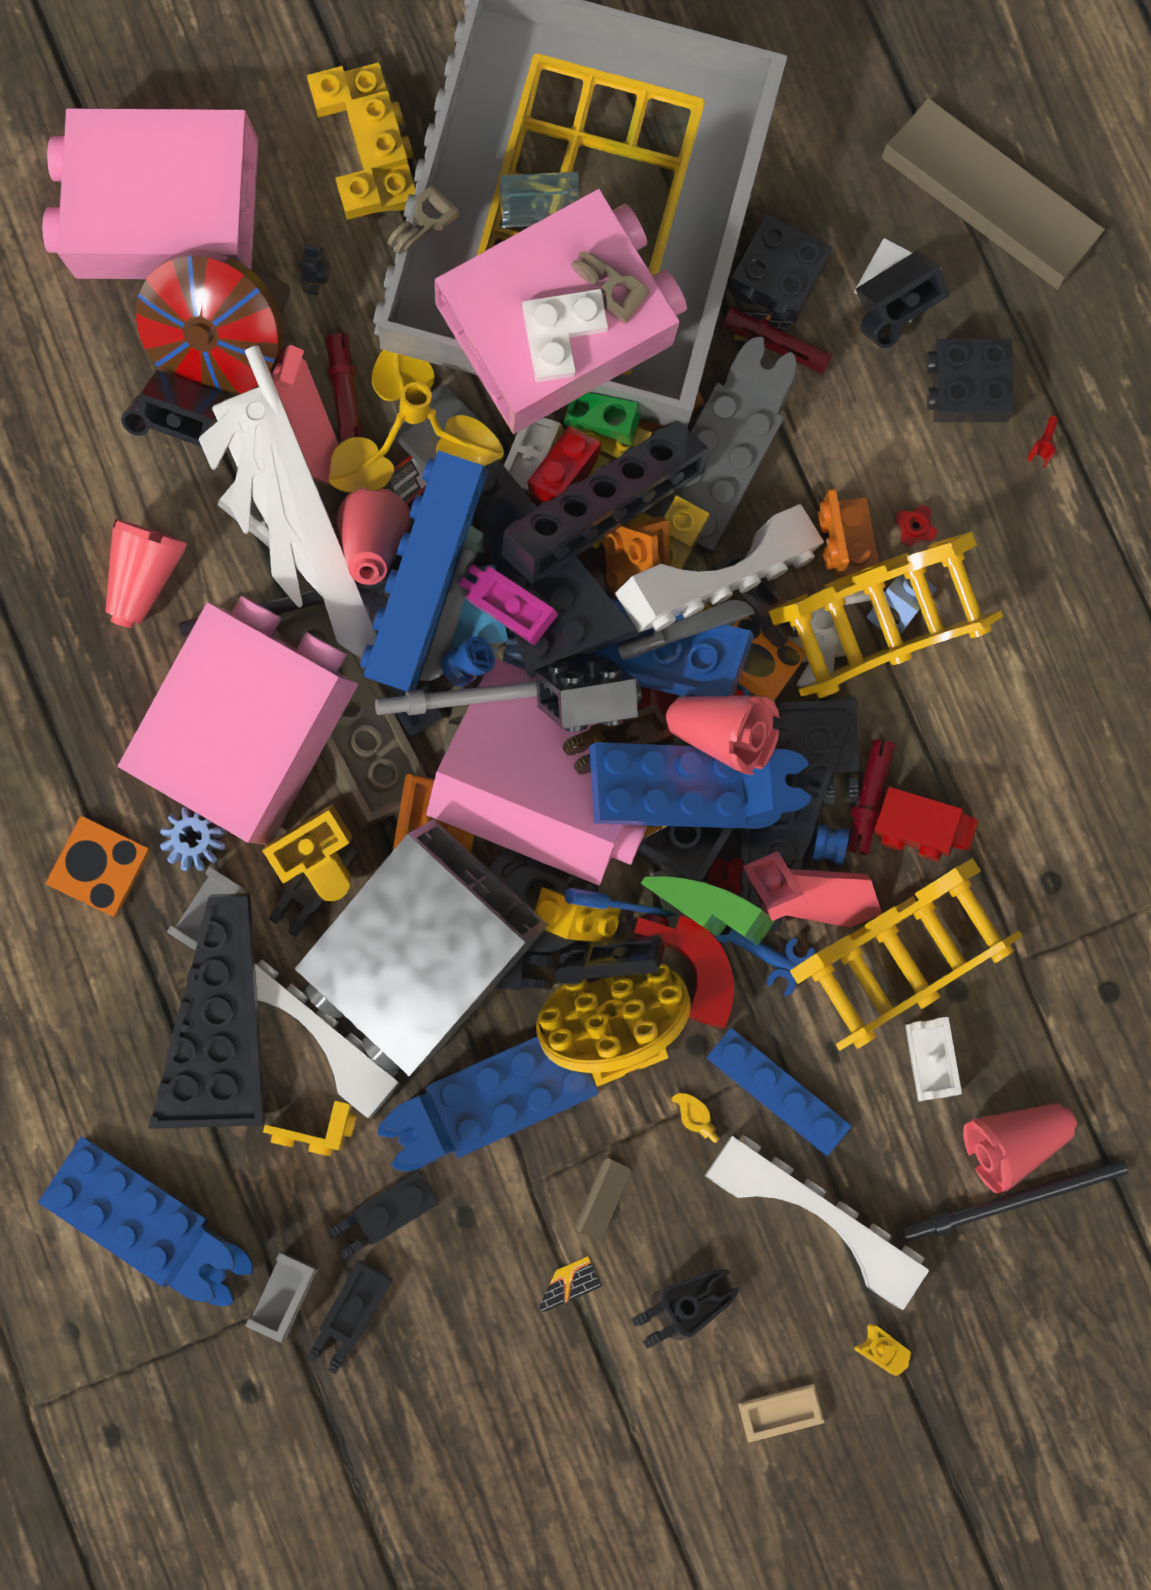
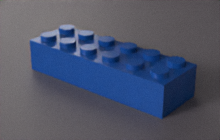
M439 450L435 459L428 458L422 480H425L427 485L423 496L416 495L410 512V517L415 520L411 533L404 532L398 547L397 555L402 556L399 570H391L385 587V592L390 593L386 608L379 607L372 629L378 631L374 645L367 644L361 659L360 667L366 668L363 677L407 692L416 690L448 594V588L488 474V470L483 465Z

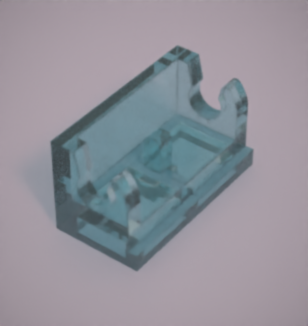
M578 172L500 176L502 228L532 226L579 200Z

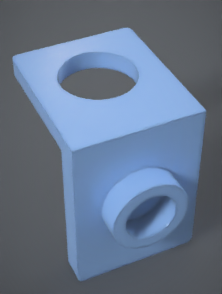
M904 574L898 576L884 592L889 607L894 608L900 615V623L896 624L900 635L920 610L910 579H905ZM926 580L930 592L933 595L936 592L937 588L928 580ZM873 608L867 615V619L881 629Z

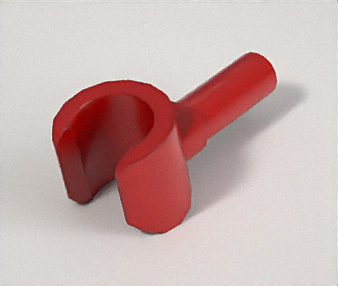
M1049 417L1044 434L1035 442L1027 455L1028 462H1031L1035 455L1043 458L1044 464L1042 468H1045L1056 452V447L1052 443V437L1058 422L1057 417Z

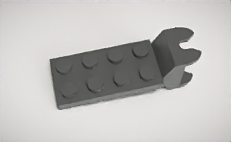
M755 337L741 348L729 370L724 386L719 383L716 384L691 431L708 447L704 473L652 506L648 513L649 516L664 518L677 495L710 513V518L696 543L712 552L715 551L784 420V417L779 415V413L786 405L795 387L797 377L796 358L792 352L778 358L775 364L773 360L765 359L763 337Z

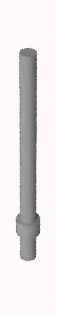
M536 681L427 694H424L423 690L409 691L405 693V696L376 699L375 708L377 715L407 712L408 715L425 714L426 709L537 697Z

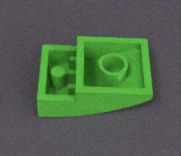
M667 876L645 877L641 882L645 887L717 937L728 925L758 946L775 922L763 910L746 899L704 882Z

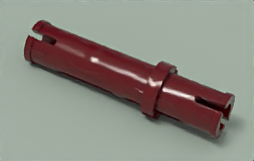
M731 306L722 329L729 330L748 340L755 337H763L765 348L782 356L792 352L797 363L823 376L833 353L822 350L798 337L769 325L770 321L765 318L760 321Z
M332 333L324 337L330 368L326 371L328 379L332 382L340 443H342L346 439L363 437L354 381V376L357 375L356 366L352 365L349 336L347 333H342V337L341 333Z
M872 740L857 807L852 808L851 817L854 820L846 849L851 853L856 854L860 839L859 854L867 856L870 853L869 849L875 825L880 815L879 809L894 750L896 749V745L892 742L885 741L881 755L883 748L882 740Z

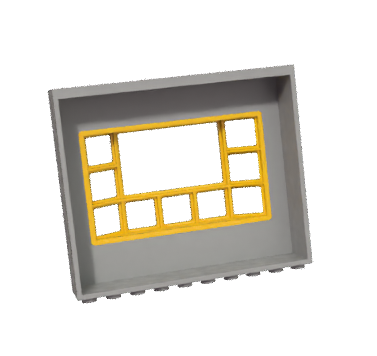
M465 0L464 7H467L464 20L459 19L454 41L457 42L454 54H449L444 76L447 77L445 88L439 89L434 111L437 112L435 123H430L424 142V146L427 147L425 160L419 159L414 177V181L417 182L415 195L409 194L404 217H407L406 221L412 223V229L417 228L421 231L412 222L413 215L416 213L415 201L416 197L430 185H434L460 211V214L443 231H431L410 251H406L401 255L396 252V266H388L384 280V288H386L384 299L386 301L378 302L373 323L376 324L374 335L379 336L380 349L477 375L435 304V279L494 247L497 240L505 241L519 233L500 226L511 186H518L551 195L553 200L548 216L561 210L579 147L594 148L671 169L675 172L648 270L651 275H654L666 269L673 276L685 298L687 310L677 316L679 325L672 346L593 389L589 393L638 402L642 414L641 420L663 426H669L678 420L687 428L787 55L585 0ZM543 69L583 80V88L574 124L571 128L531 117L539 78ZM596 84L637 95L627 140L624 143L584 131ZM651 98L689 108L691 111L681 152L678 157L640 148L637 145L647 103ZM527 131L568 142L557 182L546 181L515 171ZM427 203L422 208V211L429 218L439 219L442 216L430 203Z

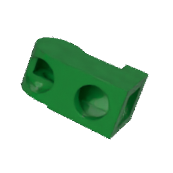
M588 392L569 403L564 424L578 431L593 432L595 435L617 439L618 443L633 446L642 414L638 402Z

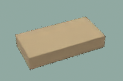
M814 1383L738 1402L748 1443L825 1423Z

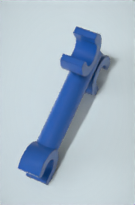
M732 928L731 932L727 935L720 934L717 937L712 933L719 943L725 944L731 941L776 967L777 970L770 973L766 979V985L770 987L777 977L785 978L788 986L783 995L786 997L793 993L796 986V981L790 970L815 953V949L810 948L805 957H796L793 953V947L797 942L796 938L789 940L785 947L784 955L763 942H760L758 946Z

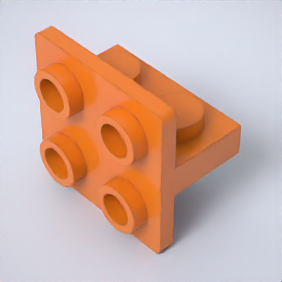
M656 517L630 525L625 524L603 539L606 556L605 582L607 592L611 595L616 596L615 593L632 576L659 564L670 566L669 522L667 519Z

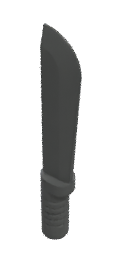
M464 547L461 549L420 680H433L443 673L441 658L452 648L463 602L467 591L458 585V581L462 577L468 580L469 573L467 570L471 564L473 565L476 551Z
M739 600L728 601L673 623L662 630L656 631L654 629L653 634L618 645L621 659L625 660L666 646V644L745 618L755 612L746 602Z

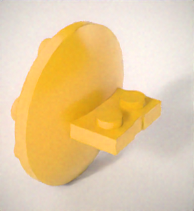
M665 964L660 965L659 972L645 975L612 976L588 983L587 979H583L580 984L569 983V985H561L547 999L539 1012L536 1032L543 1052L551 1061L572 1071L591 1073L598 1087L623 1077L626 1073L636 1069H643L667 1059L666 1047L678 1037L688 1021L691 1010L690 997L681 977Z

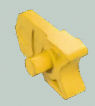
M868 1324L867 1340L863 1344L855 1346V1351L888 1373L898 1376L908 1368L910 1351L878 1326Z

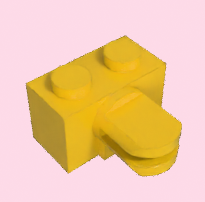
M333 804L273 839L262 850L282 883L304 872L318 895L325 901L341 899L347 894L352 883L351 875L336 851L349 844L353 836Z

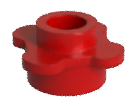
M921 505L917 510L910 512L901 510L896 514L895 522L900 525V541L903 545L913 546L924 540L930 542L935 539L937 530L931 524L930 516L932 512L929 507ZM918 523L919 528L914 529L912 524Z
M723 858L716 859L707 873L708 884L738 895L743 887L741 883V872L744 866L743 860L740 858H733L732 861H726Z

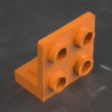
M836 488L828 489L824 501L820 502V511H817L816 516L820 534L826 533L827 547L823 548L825 567L827 570H833L834 580L877 564L879 560L867 497L838 502Z

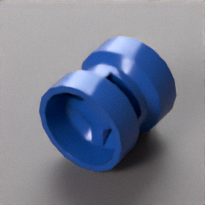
M478 636L470 637L462 642L459 647H454L446 652L441 658L443 674L450 683L458 687L466 686L475 680L476 676H482L492 670L495 665V655L492 648L483 638Z

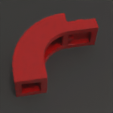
M648 914L646 919L639 917L633 936L648 937L659 935L662 937L664 946L681 953L692 966L695 974L696 988L691 1003L689 1019L724 1030L733 1004L734 980L730 962L720 943L707 929L683 915H680L676 929L668 927L669 920L656 915Z

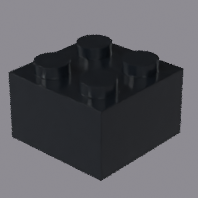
M666 826L642 839L636 855L673 877L702 882L734 828Z

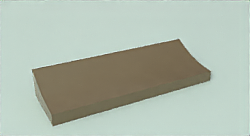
M929 98L885 146L882 156L883 160L1057 290L1105 230Z
M325 603L282 613L279 615L282 618L273 636L296 649L306 632L329 643L347 654L338 673L358 683L355 692L320 754L360 832L400 811L405 775L427 776L394 713L377 715L375 700L386 697L377 681L363 677L366 668L360 667L361 658L337 643Z

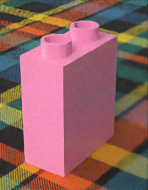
M66 109L65 136H51L48 142V170L52 181L61 182L60 207H47L44 211L43 240L46 251L48 253H57L76 279H147L168 258L179 253L195 250L211 251L226 255L251 270L259 138L246 111Z
M600 189L593 191L435 279V304L513 434L672 346L679 325L677 316L687 310L685 298L673 276L666 269L651 275L638 254L637 250L647 245V239L635 213L625 203L612 210ZM581 251L594 254L621 276L632 275L649 289V295L627 324L622 323L605 310L608 326L607 332L569 338L575 366L574 377L535 382L522 311V301L600 289L609 278L605 273L603 276H599V281L594 285L582 279L572 269L571 264L574 260H579L578 254ZM625 285L615 286L612 289V300L621 305L631 290ZM602 293V299H603V304H604V309H605L604 293Z
M241 595L232 612L206 603L117 767L244 841L266 845L274 839L355 692L358 683L338 673L347 655L346 653L307 632L304 634L297 649L273 636L282 617Z
M495 658L493 669L484 674L479 687L536 681V676L531 678L526 670ZM537 697L469 705L436 772L426 813L427 816L599 886L611 858L629 865L632 864L647 828V825L594 824L591 773L579 775L574 768L575 761L589 754L590 750L588 748L585 752L570 756L564 752L562 745L566 739L587 731L591 726L597 724L587 725V729L583 731H565L538 708Z

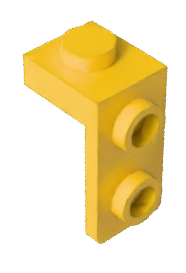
M543 887L535 909V913L549 925L545 929L546 931L565 939L593 942L612 940L613 934L618 928V917L621 911L620 908L609 906L607 909H598L569 904L565 901L564 893Z
M335 1101L325 1139L268 1125L264 1126L263 1132L272 1134L271 1143L293 1148L294 1142L297 1140L309 1143V1152L331 1157L333 1149L342 1151L345 1136H353L357 1114L351 1113L352 1105Z

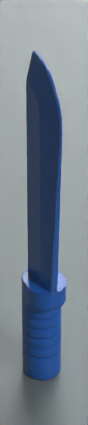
M569 888L565 892V901L569 904L598 909H607L609 906L667 917L677 916V914L663 908L610 899L605 893Z

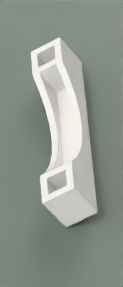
M799 504L770 518L755 533L752 546L744 560L734 566L717 571L697 572L659 564L632 576L615 594L638 633L651 627L659 631L672 624L676 620L675 617L680 614L684 618L691 617L701 611L707 602L711 601L713 606L718 605L731 597L734 590L739 589L741 593L747 592L761 582V578L766 577L768 581H771L784 574L790 565H794L795 569H798L808 564L815 558L813 552L824 541L803 506Z
M261 959L257 965L255 964L257 1000L286 1011L298 1019L314 1035L326 1053L334 1073L338 1094L368 1119H372L400 1085L394 1079L398 1071L387 1070L364 1054L365 1049L362 1041L351 1032L346 1038L334 1029L339 1022L321 1010L314 1013L305 1005L309 998L293 984H290L287 989L275 980L279 973Z
M741 1135L739 1140L733 1136L728 1139L704 1175L736 1198L754 1196L777 1198L799 1205L819 1216L836 1230L851 1249L860 1266L866 1287L898 1309L904 1310L929 1272L927 1268L921 1265L924 1261L921 1255L907 1246H904L900 1251L889 1243L892 1236L873 1223L868 1229L856 1221L859 1213L841 1201L834 1206L823 1197L826 1191L809 1179H806L804 1184L790 1176L794 1169L776 1157L770 1162L759 1155L758 1152L761 1147L744 1135Z

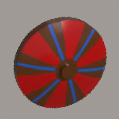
M195 250L179 253L161 263L148 276L139 292L136 304V322L139 336L147 354L160 371L223 393L228 398L252 390L258 385L246 356V349L259 346L269 372L272 371L277 363L283 343L282 319L277 304L260 278L235 259L211 251Z

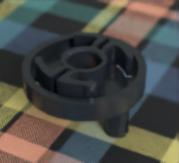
M508 848L495 859L489 869L534 912L535 909L527 902L526 894L530 886L537 882L549 883L556 891L564 894L569 888L599 892L598 885L528 856H523L514 861L510 866H507L502 876L503 868L522 855ZM544 930L526 952L537 954L553 953L573 945L578 940L565 939Z

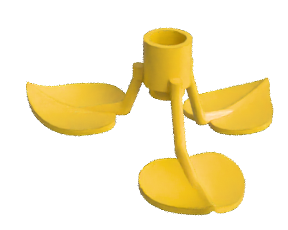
M382 350L373 368L372 385L375 392L383 400L396 401L400 399L399 413L397 414L396 421L383 447L379 451L373 441L363 437H352L340 443L331 457L328 481L336 489L348 494L362 488H367V491H380V488L386 487L394 475V466L384 455L388 453L404 421L410 424H419L426 419L430 420L435 434L441 437L436 446V454L439 450L486 466L501 460L504 456V450L498 438L480 421L469 416L456 415L450 417L446 422L444 431L436 418V410L430 408L432 398L430 390L434 383V371L430 363Z

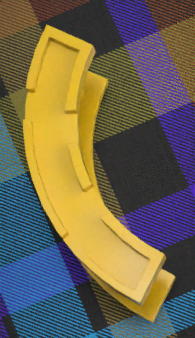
M972 531L929 544L928 549L910 555L909 552L866 567L825 584V589L808 596L805 593L768 611L773 625L789 621L791 627H796L816 679L800 688V695L817 693L818 698H822L839 691L838 684L888 661H890L891 665H896L911 659V652L967 633H969L970 638H976L992 631L990 625L1004 617L1002 610L982 615L962 562L965 559L964 552L977 546ZM941 561L943 567L948 566L967 620L946 627L943 626L924 573L927 571L926 566ZM904 574L905 579H910L929 630L926 634L904 642L901 639L883 588L886 587L884 581ZM863 590L864 595L868 594L889 647L864 658L843 607L846 603L844 597ZM822 607L824 611L829 610L849 663L829 673L810 624V620L813 619L811 613Z
M973 858L915 893L919 901H916L914 896L910 897L898 906H894L868 922L864 927L850 935L848 934L790 970L797 984L809 977H812L815 983L819 981L852 1034L836 1044L839 1051L852 1043L859 1049L877 1037L873 1031L877 1027L918 1003L921 1009L941 997L937 991L938 989L991 957L993 962L997 963L1014 952L1011 944L1023 937L1018 930L1002 940L970 889L973 885L969 879L981 872ZM948 892L952 897L957 896L989 947L988 950L968 962L965 961L934 912L936 906L933 901ZM911 915H914L916 920H922L953 969L951 973L930 986L896 934L899 932L896 924ZM875 937L879 943L884 942L916 993L896 1007L892 1006L861 957L863 951L860 947ZM839 959L844 965L848 963L880 1014V1017L867 1025L863 1023L832 973L835 969L831 964Z

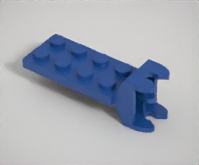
M611 599L613 603L617 606V608L621 611V613L625 616V618L629 621V623L633 626V628L637 631L628 614L626 613L624 607L622 606L621 602L619 600ZM680 614L675 617L676 620L673 623H676L686 618H684V616ZM722 625L622 660L618 645L653 634L654 627L638 633V636L570 662L571 664L584 663L585 659L590 656H606L633 676L642 687L679 696L684 695L686 697L734 696L754 635L751 630Z
M595 742L589 746L594 824L764 828L778 821L782 813L797 811L809 804L811 800V795L801 788H792L786 784L785 777L787 774H797L809 766L804 756L792 750L774 749L771 758L764 768H755L752 770L754 774L747 775L732 769L694 746Z
M537 1036L425 1087L427 1094L415 1097L393 1109L380 1123L377 1134L380 1137L386 1138L398 1136L399 1144L405 1148L398 1152L391 1166L398 1171H413L453 1152L457 1159L595 1097L599 1093L590 1073L572 1071L551 1061L543 1052Z
M82 1136L38 1201L46 1209L161 1287L167 1288L169 1284L171 1288L194 1301L208 1302L222 1307L230 1306L235 1300L230 1288L222 1283L226 1278L225 1270H231L237 1275H252L254 1272L253 1262L242 1248L206 1228L210 1220Z

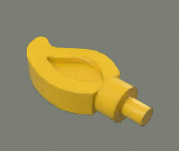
M678 1093L672 1097L671 1101L680 1106L681 1120L687 1129L699 1132L705 1139L709 1137L714 1143L720 1139L714 1132L716 1127L710 1122V1113L707 1107L700 1100L685 1093Z

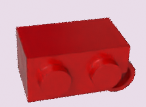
M889 787L875 827V833L878 838L882 839L881 844L896 850H903L904 846L919 850V856L931 861L940 862L942 855L950 857L953 847L966 851L970 850L979 820L964 814L961 808Z

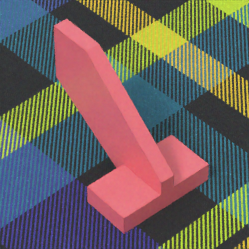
M289 345L281 350L278 361L270 374L313 479L329 486L331 485L328 481L331 457L339 444L306 360L302 359L304 350Z
M778 851L743 866L746 877L755 891L761 907L767 912L772 921L787 915L851 928L882 914L868 874L789 869Z

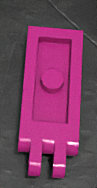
M471 564L467 572L477 579L474 584L464 577L458 581V585L468 592L465 595L466 600L534 646L558 615L552 607L489 566L483 572Z

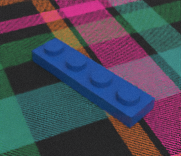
M732 1028L727 1031L706 1057L707 1060L826 1157L851 1128L849 1123Z

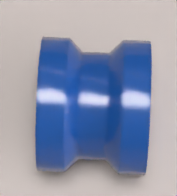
M819 823L814 839L811 861L820 862L826 859L831 860L834 865L842 867L848 844L849 829L840 828L839 830L829 829L827 824Z

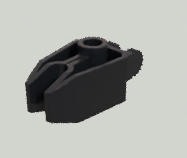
M729 1270L710 1271L655 1291L651 1300L652 1306L631 1318L633 1325L636 1327L646 1324L657 1315L664 1327L660 1331L649 1334L643 1340L646 1349L668 1337L679 1341L691 1338L723 1312L738 1295L739 1288L730 1289L718 1297L713 1294L706 1295L711 1293L712 1284L729 1274Z

